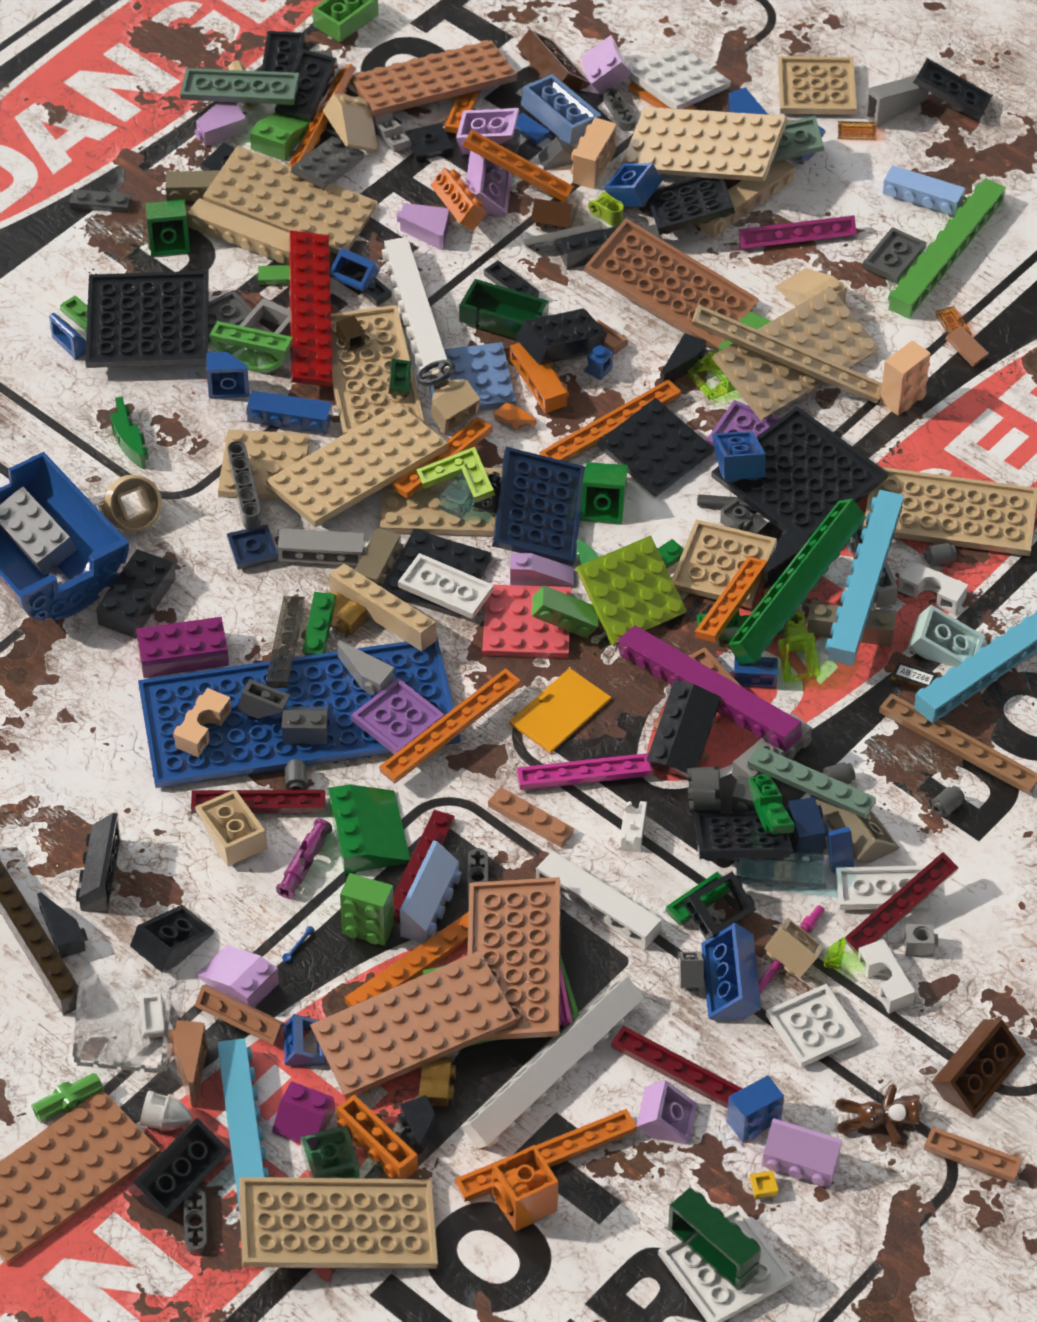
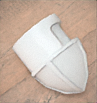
M148 1091L141 1114V1126L160 1131H173L186 1126L192 1121L189 1109L179 1099L171 1096V1094L164 1096Z

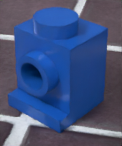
M601 345L595 347L587 357L588 366L584 369V372L602 380L613 369V352Z

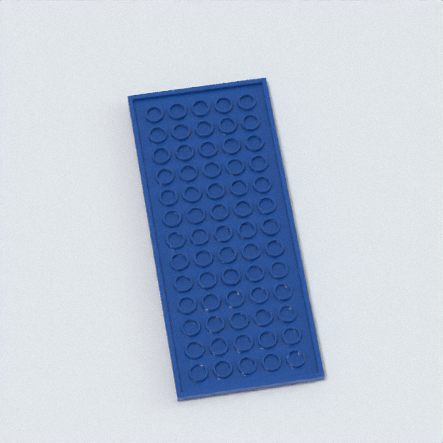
M438 637L436 642L423 651L418 650L406 641L357 648L393 666L395 680L399 678L440 710L444 716L454 709ZM338 651L138 680L155 788L285 769L290 760L294 759L301 760L305 766L392 753L351 720V715L375 697V695L368 694L360 687L338 658ZM249 679L289 694L290 697L285 706L329 707L327 744H283V711L259 719L239 712L238 706L241 694ZM207 688L230 697L232 711L221 726L214 723L202 725L209 730L210 742L201 755L196 757L177 749L173 734L176 727L181 726L185 720L187 712L194 708L197 698L203 695ZM460 734L446 745L461 743Z

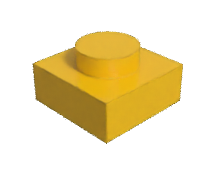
M773 1170L750 1174L749 1181L755 1200L778 1196L779 1190Z

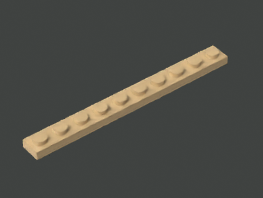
M698 305L691 323L695 327L871 402L877 403L880 399L882 383L701 305Z

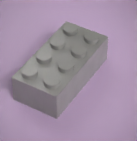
M24 487L0 504V528L44 576L49 573L52 564L58 566L77 551L68 534Z

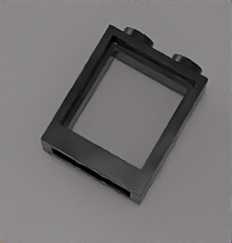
M733 871L690 895L682 902L705 940L730 925L740 922L757 910L753 898L747 895L743 889L741 879L735 876ZM726 883L743 911L717 926L700 897Z

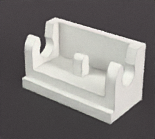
M631 801L627 803L626 811H624L618 850L641 852L647 802L641 801L637 809L632 808Z

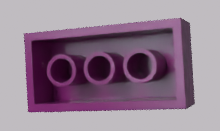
M222 616L136 629L143 678L229 666L228 648Z

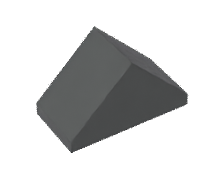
M556 137L538 154V158L544 170L572 165L571 155L576 148Z

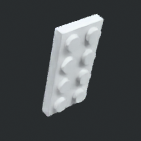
M420 553L398 581L399 588L471 619L475 617L493 592L492 584Z
M926 866L836 868L839 910L878 909ZM930 895L916 908H930Z

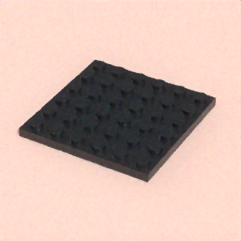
M209 271L89 274L86 368L206 364L209 329Z
M798 406L757 436L766 454L765 477L758 480L739 479L736 482H729L723 479L719 466L711 471V477L780 530L785 532L797 525L810 537L838 501L853 499L857 503L888 479V472Z

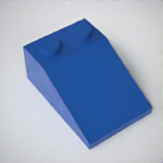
M753 431L712 434L720 473L724 480L736 482L739 479L758 480L765 477L766 454Z

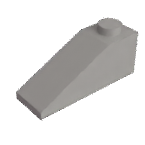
M342 641L337 643L338 658L360 687L368 694L376 696L395 681L393 666Z

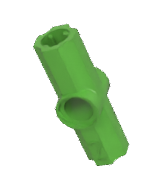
M92 1073L72 1084L70 1082L61 1083L54 1089L52 1094L31 1104V1107L38 1122L43 1123L62 1112L67 1114L89 1097L104 1091L98 1075Z

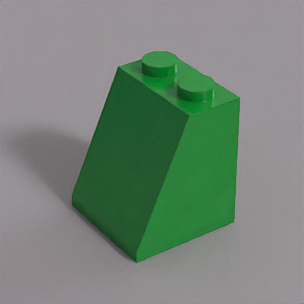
M174 200L145 203L151 256L190 253L185 201Z
M586 462L582 485L580 520L622 524L628 465Z

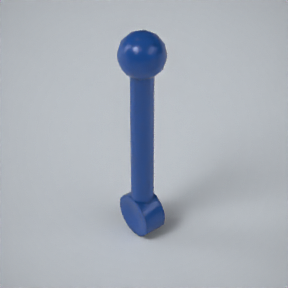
M312 926L306 927V932L290 952L283 954L282 959L284 963H290L292 960L291 956L305 939L314 933Z

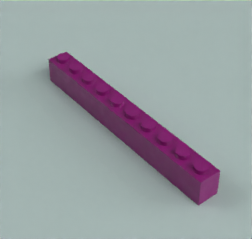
M634 625L618 639L619 654L624 659L635 663L639 668L647 670L656 678L664 680L671 686L674 680L695 684L721 696L722 699L717 711L721 716L732 720L742 728L744 727L755 736L769 742L772 746L786 752L802 737V723L800 720L638 626Z

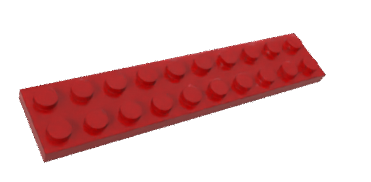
M290 230V337H293L291 347V382L331 387L333 372L329 235Z

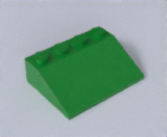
M352 784L328 788L329 805L344 874L409 863L410 855L395 791Z

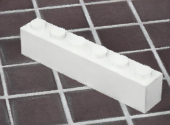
M552 851L536 868V879L560 877L561 897L643 950L661 933L662 919L657 914L644 909L638 902L625 897L619 890L606 885L603 880L587 873L583 867L576 866L565 856Z

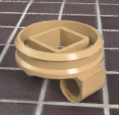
M126 475L118 478L109 486L105 499L97 505L100 512L117 528L129 532H139L148 529L157 521L162 509V498L155 482L143 476ZM136 491L142 508L146 509L128 517L121 497Z

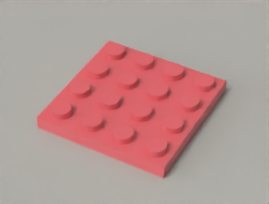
M493 585V592L485 601L482 656L568 659L569 631L532 617V596L542 586ZM547 586L571 596V587Z

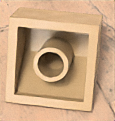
M788 917L764 949L767 950V955L771 959L779 960L785 965L784 968L789 974L797 975L800 978L817 959L823 946Z

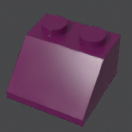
M291 1081L281 1098L272 1133L315 1150L335 1113L334 1097Z

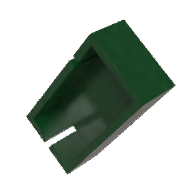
M478 279L473 280L459 304V322L475 327L478 324L481 329L514 339L517 338L525 320L549 316L548 300Z
M689 1187L670 1204L668 1230L683 1243L694 1233L698 1232L699 1234L687 1244V1247L739 1291L758 1274L761 1254L758 1242L753 1238L747 1237L736 1223H731L725 1218L719 1208L710 1205L703 1194L695 1192Z

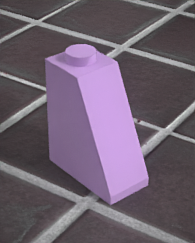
M218 102L196 121L197 129L195 130V135L199 141H202L205 147L247 132L246 117L235 102Z
M403 203L402 210H398L397 222H400V231L443 250L450 224V210L443 207Z

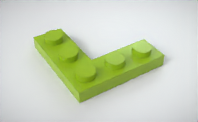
M475 447L416 469L424 489L464 474L475 503L495 496Z

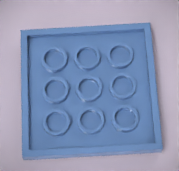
M503 342L444 349L447 360L454 362L456 367L450 380H467L480 398L479 411L498 409L506 402L516 406ZM429 386L431 398L433 399L434 387Z

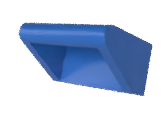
M341 248L330 269V278L363 292L378 275L381 268L376 262ZM347 262L367 270L361 282L338 272Z
M51 313L49 321L52 338L75 360L85 355L86 340L56 313Z
M734 656L733 678L741 686L777 687L778 658L761 657L756 663L745 664L773 666V668L739 666L741 663Z
M294 1014L284 1024V1065L301 1067L323 1066L327 1064V1060L318 1042L317 1055L303 1051V1031H312L310 1024L319 1020Z

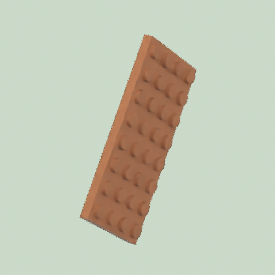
M484 40L478 44L464 45L462 48L448 49L442 53L429 54L422 58H412L406 62L393 63L390 66L377 67L366 72H357L352 75L353 78H351L350 83L358 95L366 100L373 117L514 82L517 81V74L491 40Z
M627 218L590 259L583 270L682 332L707 340L706 346L715 352H718L720 344L722 342L725 343L726 339L691 325L697 306L701 305L739 322L759 302V298Z
M560 877L469 883L468 955L480 950L518 1023L480 1041L560 1036Z
M479 950L310 1024V1027L347 1100L354 1094H361L518 1023Z
M104 1091L89 1097L0 1161V1258L7 1266L152 1162L161 1153L160 1149Z

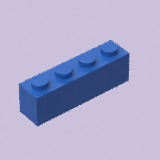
M252 391L246 407L247 422L327 434L332 419V402Z

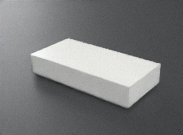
M162 993L139 996L143 1039L166 1036Z

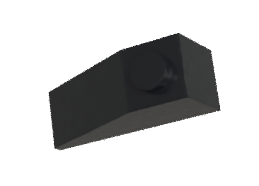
M684 333L660 373V384L668 379L673 383L697 369L700 363L705 361L708 356V350L706 349L707 340Z
M41 892L37 893L40 911L60 957L65 958L86 951L85 941H88L85 929L80 928L75 918Z

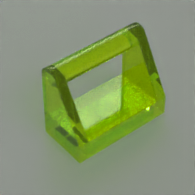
M716 350L704 356L687 372L708 400H713L736 390L712 359L714 354L717 353ZM711 370L721 383L711 390L698 374Z
M814 632L777 640L784 683L818 679L821 672ZM803 642L808 672L792 676L787 644Z

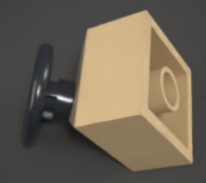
M451 360L434 361L422 368L417 375V382L420 385L434 387L431 416L444 434L479 413L480 398L467 380H448L456 368ZM449 366L448 371L444 373L443 369Z

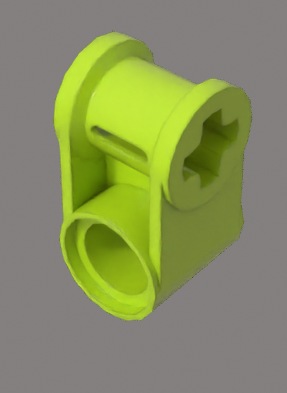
M602 192L599 198L588 203L590 212L608 225L617 226L624 221L623 203L608 193Z
M796 611L787 620V625L785 626L788 653L810 651V636L807 631L805 616L803 613Z

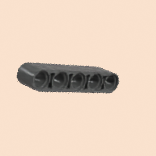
M233 441L228 445V461L241 519L246 529L255 530L261 526V508L245 443Z

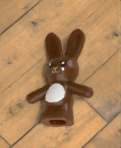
M894 1084L888 1086L883 1104L875 1101L861 1104L847 1099H838L835 1102L837 1110L858 1114V1118L841 1122L837 1126V1132L839 1134H848L863 1127L875 1129L884 1124L892 1141L899 1143L901 1136L895 1125L919 1124L918 1100L893 1103L897 1092V1086Z

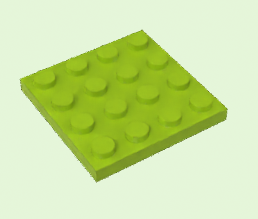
M651 535L575 568L611 645L617 644L618 639L634 625L646 631L687 613Z

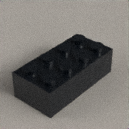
M582 308L525 320L516 340L539 365L588 355L595 347L603 345L607 332L595 321L588 311Z
M136 549L97 606L98 625L136 639V629L145 626L176 580L174 562Z

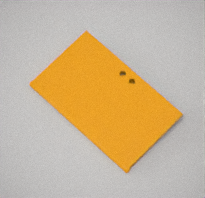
M569 668L509 721V724L551 754L604 707L612 697Z

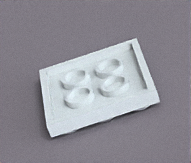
M827 984L766 1010V1017L800 1068L853 1045L862 1039L861 1033Z

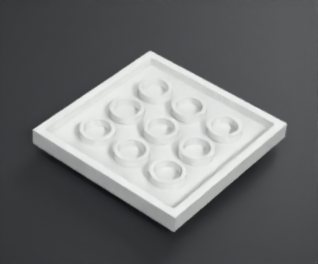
M679 44L629 66L632 74L628 78L671 109H684L730 88L731 84L729 79Z
M740 1205L724 1213V1216L731 1223H736L747 1237L753 1238L758 1242L761 1254L758 1274L739 1291L687 1247V1244L699 1234L698 1232L694 1233L684 1243L677 1239L658 1250L660 1258L707 1322H724L794 1282L792 1274Z

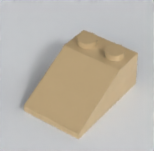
M333 93L323 112L345 146L377 152L378 146L372 112L366 100L362 97Z
M807 268L776 285V289L796 306L829 287L833 288L844 304L846 300L847 287L834 276Z
M235 789L195 806L218 854L227 866H231L268 849L265 829Z

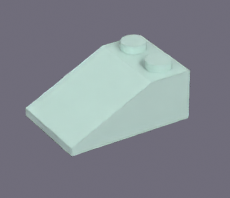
M930 605L918 615L907 649L924 659L957 667L965 658L977 653L982 646L985 636Z

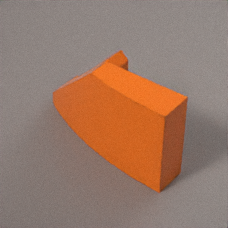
M508 402L493 413L495 420L512 424L514 430H518L524 424L531 426L537 424L536 419L529 413Z

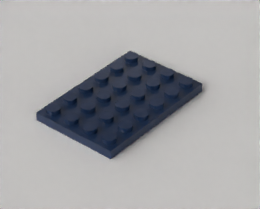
M506 447L503 456L492 546L517 553H532L561 564L573 566L576 558L582 485L586 466Z

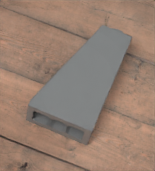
M917 75L870 87L867 89L864 118L877 128L926 101L929 92L913 83Z

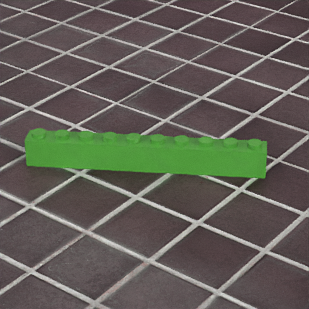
M986 178L981 184H977L974 193L966 198L964 205L957 209L953 219L948 220L945 229L939 231L936 240L930 242L927 251L919 256L915 266L910 267L906 277L901 278L898 287L890 292L888 296L889 310L908 319L911 318L1004 202L1005 186Z

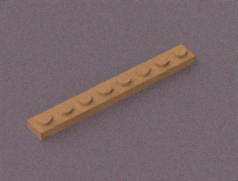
M891 693L880 706L879 713L1029 795L1037 786V773L940 719L932 724L914 709V705Z

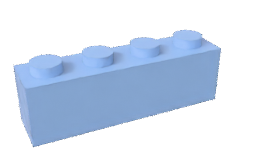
M892 165L884 179L883 194L955 216L957 209L963 204L965 188Z

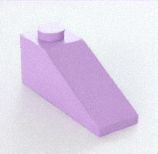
M511 553L510 585L574 587V568L532 553Z

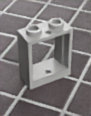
M263 298L239 325L254 328L263 318L279 325V328L274 333L290 336V309Z

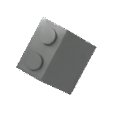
M285 706L282 717L283 744H327L329 707Z

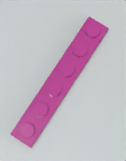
M855 215L738 229L740 249L857 235Z
M648 753L517 767L519 789L528 790L651 776V767L647 761Z

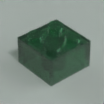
M347 1126L301 1137V1152L309 1178L360 1179L359 1162Z

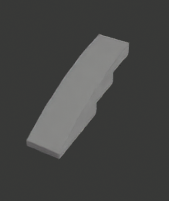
M392 113L373 117L375 131L393 152L411 147V140L402 132L401 125L393 119Z

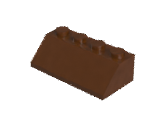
M529 29L516 45L520 51V56L530 62L529 66L534 71L540 73V79L553 74L573 92L590 86L591 83L552 39Z
M983 1019L931 1083L943 1100L968 1116L975 1117L1026 1053L1002 1019Z

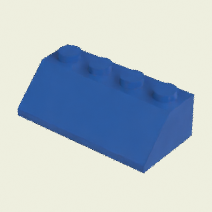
M734 923L701 943L708 1019L710 1020L745 1019L761 1009L753 933Z

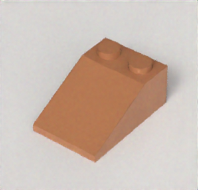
M177 1020L175 1029H171L170 1043H172L171 1055L175 1056L176 1067L192 1108H196L208 1049L205 1023Z

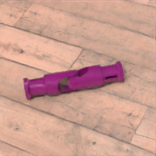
M321 818L314 821L313 829L310 833L306 834L299 851H297L285 870L282 882L276 886V892L280 896L287 899L294 897L296 887L303 882L314 862V857L321 851L324 839L327 834L332 832V825L328 821Z

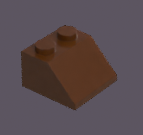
M534 198L531 222H536L535 226L547 228V224L555 225L556 230H564L567 227L572 228L578 205Z

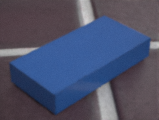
M524 113L518 115L515 129H520V135L533 144L538 145L550 136L549 130Z
M845 827L827 832L830 869L832 873L835 874L838 867H854L850 828Z

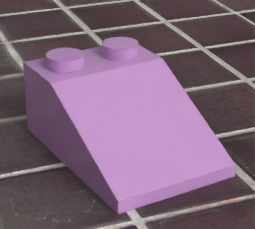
M611 35L581 57L583 69L589 82L601 95H604L606 89L615 87L632 74Z
M519 108L463 111L456 137L461 153L470 154V150L462 145L471 129L497 144L512 139L519 115Z
M226 945L197 974V978L207 985L254 1008L279 984L278 968L259 955Z

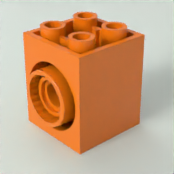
M535 1145L492 1165V1195L515 1232L558 1211V1180Z

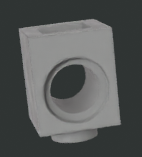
M906 924L904 933L905 956H933L934 947H938V934H934L933 924Z

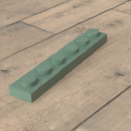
M759 745L747 761L748 767L862 818L867 817L876 803V797Z

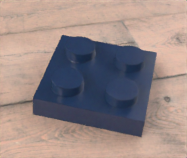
M262 525L255 530L244 529L227 533V540L237 570L278 561V554L268 525Z

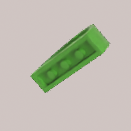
M217 321L210 334L211 341L218 352H228L247 365L248 371L261 373L278 369L283 364L293 343V337L220 321Z

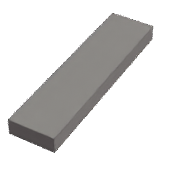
M601 222L523 238L524 245L530 246L601 230L602 226Z

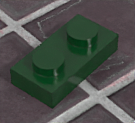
M391 359L388 394L409 396L412 361Z

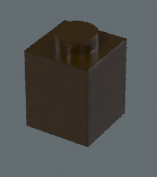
M355 316L336 322L337 337L346 351L365 345V331Z

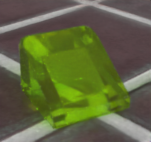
M846 938L839 939L827 948L823 963L825 967L838 970L841 968Z

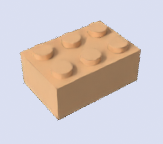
M594 118L593 122L588 124L584 137H581L579 140L578 148L574 149L571 155V160H573L571 174L573 175L574 184L595 189L616 152V123Z
M913 340L889 357L884 364L880 403L898 416L902 412L908 411L915 402L922 400L926 395L931 353Z

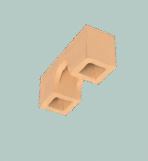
M207 688L204 694L197 698L194 708L187 712L181 726L176 727L173 734L176 748L199 757L210 742L209 730L202 725L214 723L221 726L232 711L231 698Z

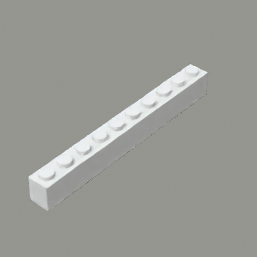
M408 238L384 241L385 249L382 250L383 261H387L386 270L388 274H391V286H395V299H399V311L404 313L402 314L403 324L408 326L406 327L408 339L412 338L410 340L412 352H416L415 362L417 366L420 365V371L434 361L447 360ZM449 366L443 369L444 373L448 371Z
M626 976L616 980L560 1033V1036L554 1038L461 1126L477 1148L485 1146L490 1148L499 1141L498 1136L503 1131L504 1133L515 1126L514 1121L519 1116L521 1118L531 1110V1104L541 1101L547 1095L546 1090L549 1087L553 1088L563 1080L561 1076L566 1071L569 1073L579 1065L577 1061L581 1057L585 1058L594 1051L593 1046L597 1042L601 1043L609 1037L608 1032L612 1028H618L624 1023V1017L628 1013L630 1015L640 1007L638 1003L645 997L629 977Z

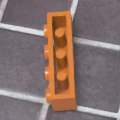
M444 167L430 185L457 221L473 231L488 213L483 207L484 203L475 197L476 193L468 188L469 184L461 179V174L454 169L450 171Z
M520 343L511 345L510 360L543 412L546 414L566 407L567 397H569L568 389L560 382L558 373L552 370L551 363L539 365Z
M355 1094L336 1108V1123L339 1129L344 1133L347 1132L359 1148L363 1147L368 1152L370 1159L374 1163H379L384 1168L388 1177L391 1179H407L418 1170L417 1154Z

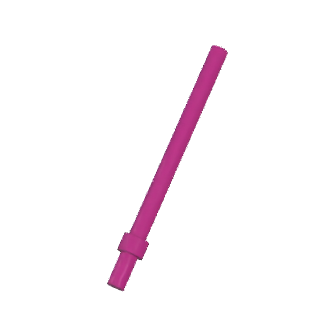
M817 905L813 912L803 919L800 925L805 932H812L817 925L816 921L825 911L824 908ZM774 960L758 981L760 994L783 964L779 960Z

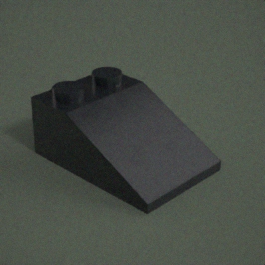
M797 525L790 530H786L781 535L765 568L763 589L774 585L809 540L810 536Z
M180 905L137 925L130 947L163 973L180 964L211 937L214 930L185 906Z

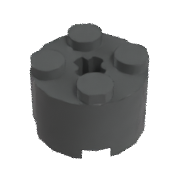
M719 766L687 768L690 812L721 811Z

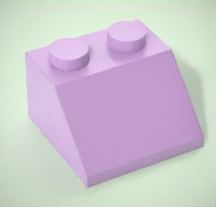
M667 1080L651 1084L644 1089L636 1127L653 1139L688 1144L697 1103Z

